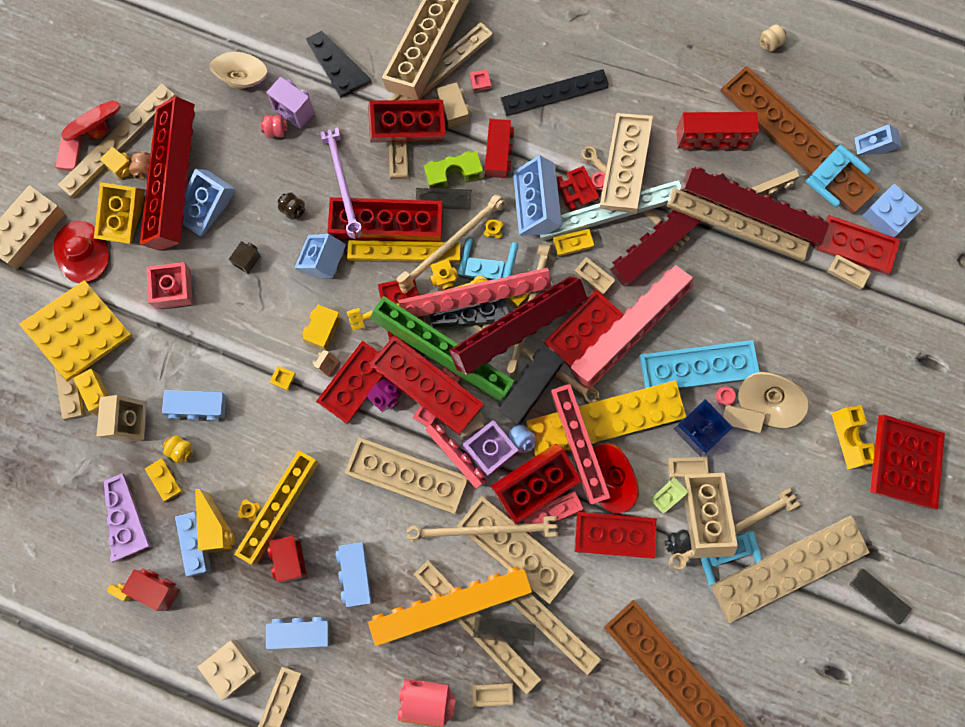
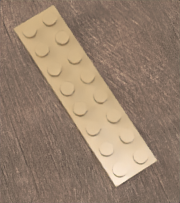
M848 516L710 586L726 621L731 623L868 554L869 550L854 518Z

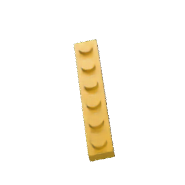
M348 241L347 258L348 261L423 262L445 242ZM460 242L453 245L435 262L448 259L449 262L460 263Z

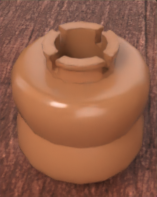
M143 151L132 155L129 172L134 178H140V180L148 178L151 159L149 153L145 152L143 154Z

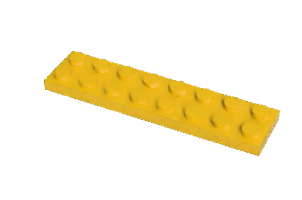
M676 380L578 406L591 443L686 418ZM557 412L526 420L528 429L536 436V444L533 448L535 456L555 443L561 446L564 451L570 449Z

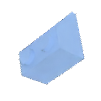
M330 234L308 235L295 269L320 278H333L337 271L338 263L344 254L346 244Z

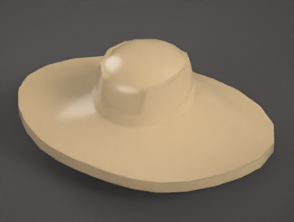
M244 52L225 53L210 62L211 72L234 89L252 87L262 82L267 76V68L264 63Z
M766 372L754 373L743 381L739 389L738 399L741 407L764 413L763 423L777 428L792 427L800 423L807 414L809 401L806 393L798 385L779 375Z

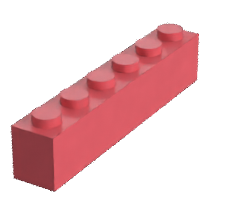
M568 384L551 390L552 399L589 503L594 504L610 498L571 385Z

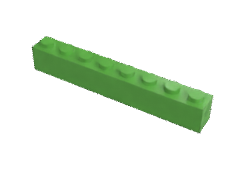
M383 296L374 308L370 320L500 403L512 386L513 379L488 363L479 366L475 372L470 374L458 371L449 352L451 348L458 344Z

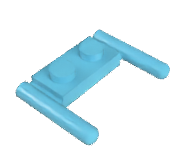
M840 144L805 183L834 207H838L840 201L825 189L826 186L849 162L866 175L871 172V169Z
M470 237L466 238L457 273L459 277L465 276L475 279L477 276L482 275L487 280H494L512 276L518 243L513 242L511 244L508 260L505 263L503 261L469 258L473 239Z
M754 531L736 536L738 546L734 556L700 558L710 589V585L716 582L712 566H717L749 554H753L755 562L762 560Z

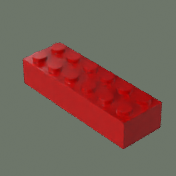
M330 197L327 233L339 241L442 242V201L350 198L355 219L361 224L363 231L359 238H357L355 231L356 239L348 236L346 230L348 218L343 198Z

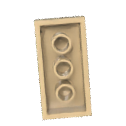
M29 185L0 218V258L15 270H18L66 213Z
M725 473L684 475L682 485L688 491L684 496L693 558L734 556L738 545Z

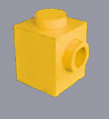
M114 147L99 159L120 180L130 174L131 158L124 152L119 153Z

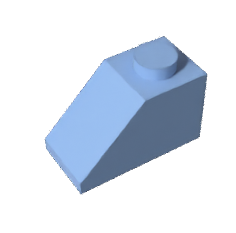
M891 125L883 126L854 138L857 155L882 154L902 147L899 130Z

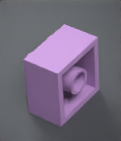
M279 77L266 92L273 110L299 129H302L315 114L309 94L302 89H297L295 84L288 79L285 80Z
M494 420L463 444V449L487 478L518 454L516 446Z

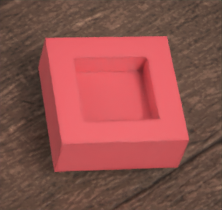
M487 69L470 73L473 92L491 89Z

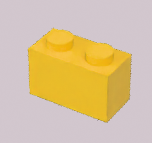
M317 305L316 309H313L310 314L311 321L309 325L305 326L302 332L304 342L327 351L341 319L339 312Z
M90 369L74 377V381L88 411L98 416L100 397H106L109 394L99 373Z

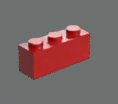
M489 118L485 177L506 178L507 172H511V161H508V155H512L513 144H509L510 138L514 137V127H511V120Z

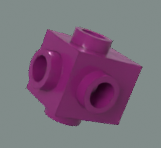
M385 378L373 386L367 397L383 413L387 409H394L399 404L398 399L402 393Z

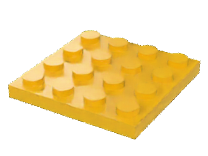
M85 280L19 324L66 382L132 337L129 331Z

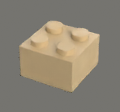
M119 395L100 397L97 437L124 442L144 440L147 402Z
M230 640L197 667L222 701L228 699L260 673L237 640Z

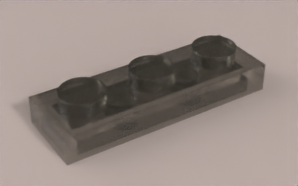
M416 187V200L442 201L443 209L471 210V189Z
M860 569L849 583L850 586L897 625H900L912 610V608L864 569Z
M475 616L472 638L534 646L536 625Z

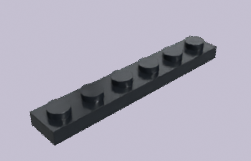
M604 69L503 96L501 97V103L505 115L509 116L606 89L609 83Z

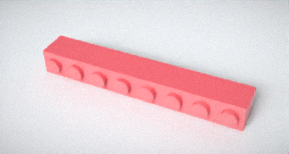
M676 265L671 270H667L663 278L659 282H655L646 295H642L633 307L627 309L620 320L613 323L607 333H603L594 346H590L586 350L582 358L577 359L572 364L573 377L590 390L693 288V277Z

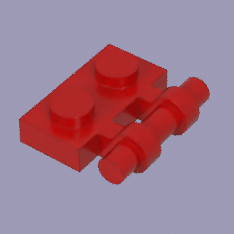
M584 166L567 172L568 180L566 181L563 180L562 176L556 178L558 191L562 193L563 201L570 211L577 209L576 201H579L581 206H585L599 200V195ZM571 186L575 192L573 195H570L568 188Z

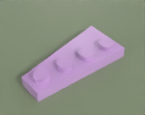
M122 473L105 480V502L108 510L107 525H109V545H111L110 561L114 563L151 546L125 474Z

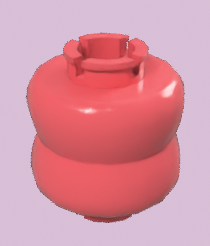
M280 114L275 116L266 115L264 121H261V128H263L261 131L265 133L267 138L284 137L285 131L288 132V121L284 120Z

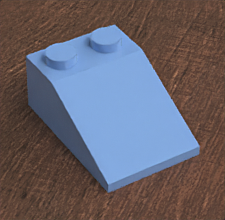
M195 169L185 190L186 203L183 208L184 220L182 225L203 237L229 204L235 188L208 170Z

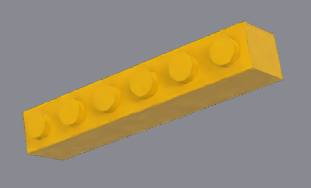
M298 450L234 555L251 565L256 566L270 544L269 541H272L318 466L319 462Z

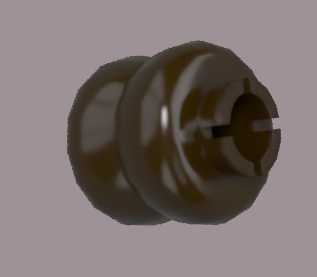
M284 193L279 197L277 202L278 210L289 219L300 218L304 214L305 203L297 198L294 193Z

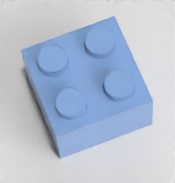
M893 184L862 217L879 232L895 237L923 208L897 185Z

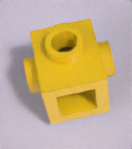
M448 259L430 265L432 272L430 279L433 286L437 285L438 291L447 290L456 285L458 274L455 267L451 268Z

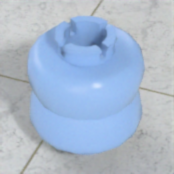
M517 425L509 432L508 438L516 446L519 453L530 452L535 447L536 436L527 426Z

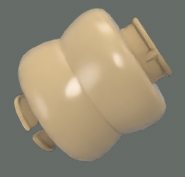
M773 25L763 31L760 36L761 47L768 51H774L778 47L783 46L787 40L785 28Z

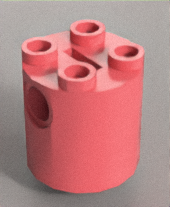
M412 679L404 680L403 688H401L400 701L402 703L398 712V721L444 727L454 716L456 702L449 684Z

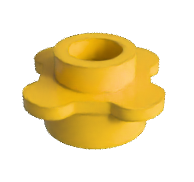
M486 220L484 236L500 238L502 236L501 228L503 223L497 220Z
M247 499L243 500L237 513L238 517L247 518L251 522L255 521L257 518L256 513L260 509L259 503H251Z

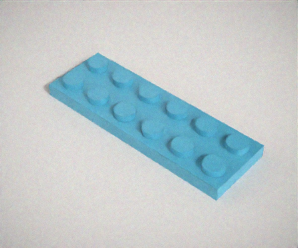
M753 340L641 354L639 356L644 388L675 380L678 389L744 381L749 375L759 372Z

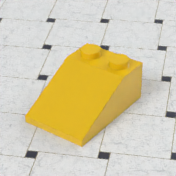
M100 182L94 238L131 244L143 209L145 189Z
M195 489L198 550L208 553L232 550V545L235 544L234 533H231L230 527L210 493L201 489Z

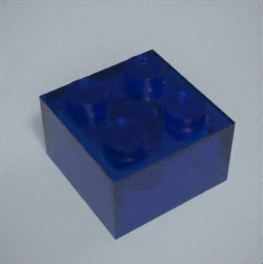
M705 399L674 430L702 457L733 427Z

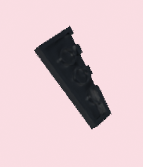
M323 31L306 38L308 45L340 98L372 82L371 78Z
M503 298L429 314L433 328L492 324L509 312Z

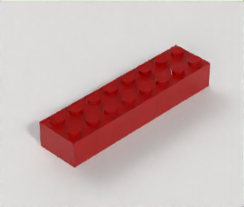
M177 96L156 107L140 245L159 251L179 244L182 238L181 227L184 220L183 208L186 203L185 190L188 185L187 172L190 167L189 154L192 149L191 137L193 135L192 126L195 118V104Z

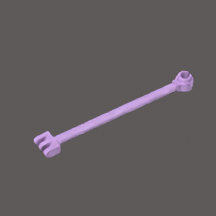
M337 127L334 128L335 134H332L331 129L327 130V136L324 131L320 133L323 144L329 143L348 218L347 234L349 237L356 239L354 232L356 231L357 238H359L363 231L361 224L355 219L336 141L341 140Z

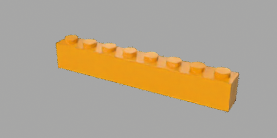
M519 566L507 570L508 574L500 576L497 573L488 576L489 581L483 583L480 580L469 583V588L462 590L461 586L450 589V594L442 596V593L430 596L431 601L423 603L421 599L412 602L411 607L405 610L401 606L392 609V614L384 616V613L372 616V621L368 622L374 644L378 646L531 593L525 570H520Z

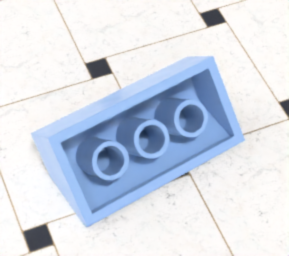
M539 155L513 172L519 235L521 236L549 234L562 226L555 163Z

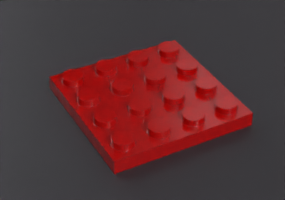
M885 414L878 415L870 493L923 508L938 510L945 433Z

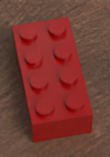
M443 100L369 101L370 143L443 141L446 136Z
M683 112L676 128L677 149L710 150L719 148L720 150H728L730 148H737L738 150H746L751 147L759 133L757 112Z
M555 443L490 487L509 518L517 524L582 480L564 449Z

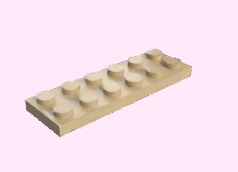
M616 114L600 209L638 212L653 116Z
M358 437L344 473L347 476L454 515L468 481L465 475Z
M481 496L456 527L517 524ZM526 532L467 535L507 570L519 566L520 570L524 569L531 590L548 604L552 602L574 574V571Z

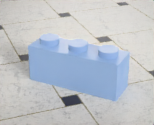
M164 390L162 413L170 420H180V417H187V420L191 421L207 418V421L216 422L219 419H225L227 396L223 392Z
M192 512L176 516L175 520L185 575L194 577L212 572L208 552L198 550L197 513Z
M361 542L339 546V551H336L337 563H341L342 570L339 571V581L344 586V591L341 592L342 603H346V607L372 604L365 544Z
M313 617L312 622H305L304 618H292V623H284V619H272V624H266V649L330 646V621H325V617Z

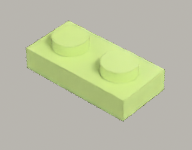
M674 477L650 500L664 514L683 498L688 491Z

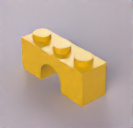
M862 405L846 407L831 413L847 469L873 464L874 444H864L859 437L860 427L867 424Z

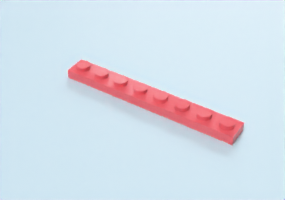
M548 268L401 299L398 302L401 308L415 317L549 289L551 288Z

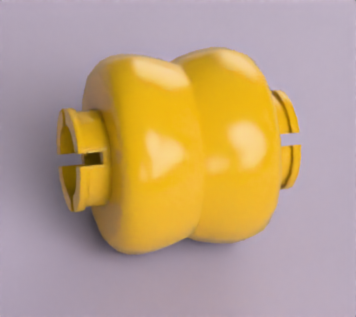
M175 435L172 438L168 437L163 444V454L168 458H172L175 463L187 462L192 456V444L179 435Z

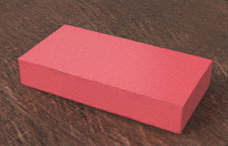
M81 135L71 141H64L61 138L56 163L58 170L72 171L77 166L83 139Z

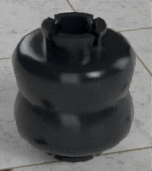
M685 529L668 533L667 540H664L665 546H669L666 548L667 552H671L672 555L676 553L683 554L692 549L690 535Z

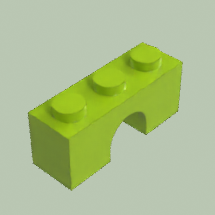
M468 151L456 157L449 156L441 161H430L424 165V173L430 192L448 188L447 176L452 172L461 173L465 183L482 179L483 169L477 151Z

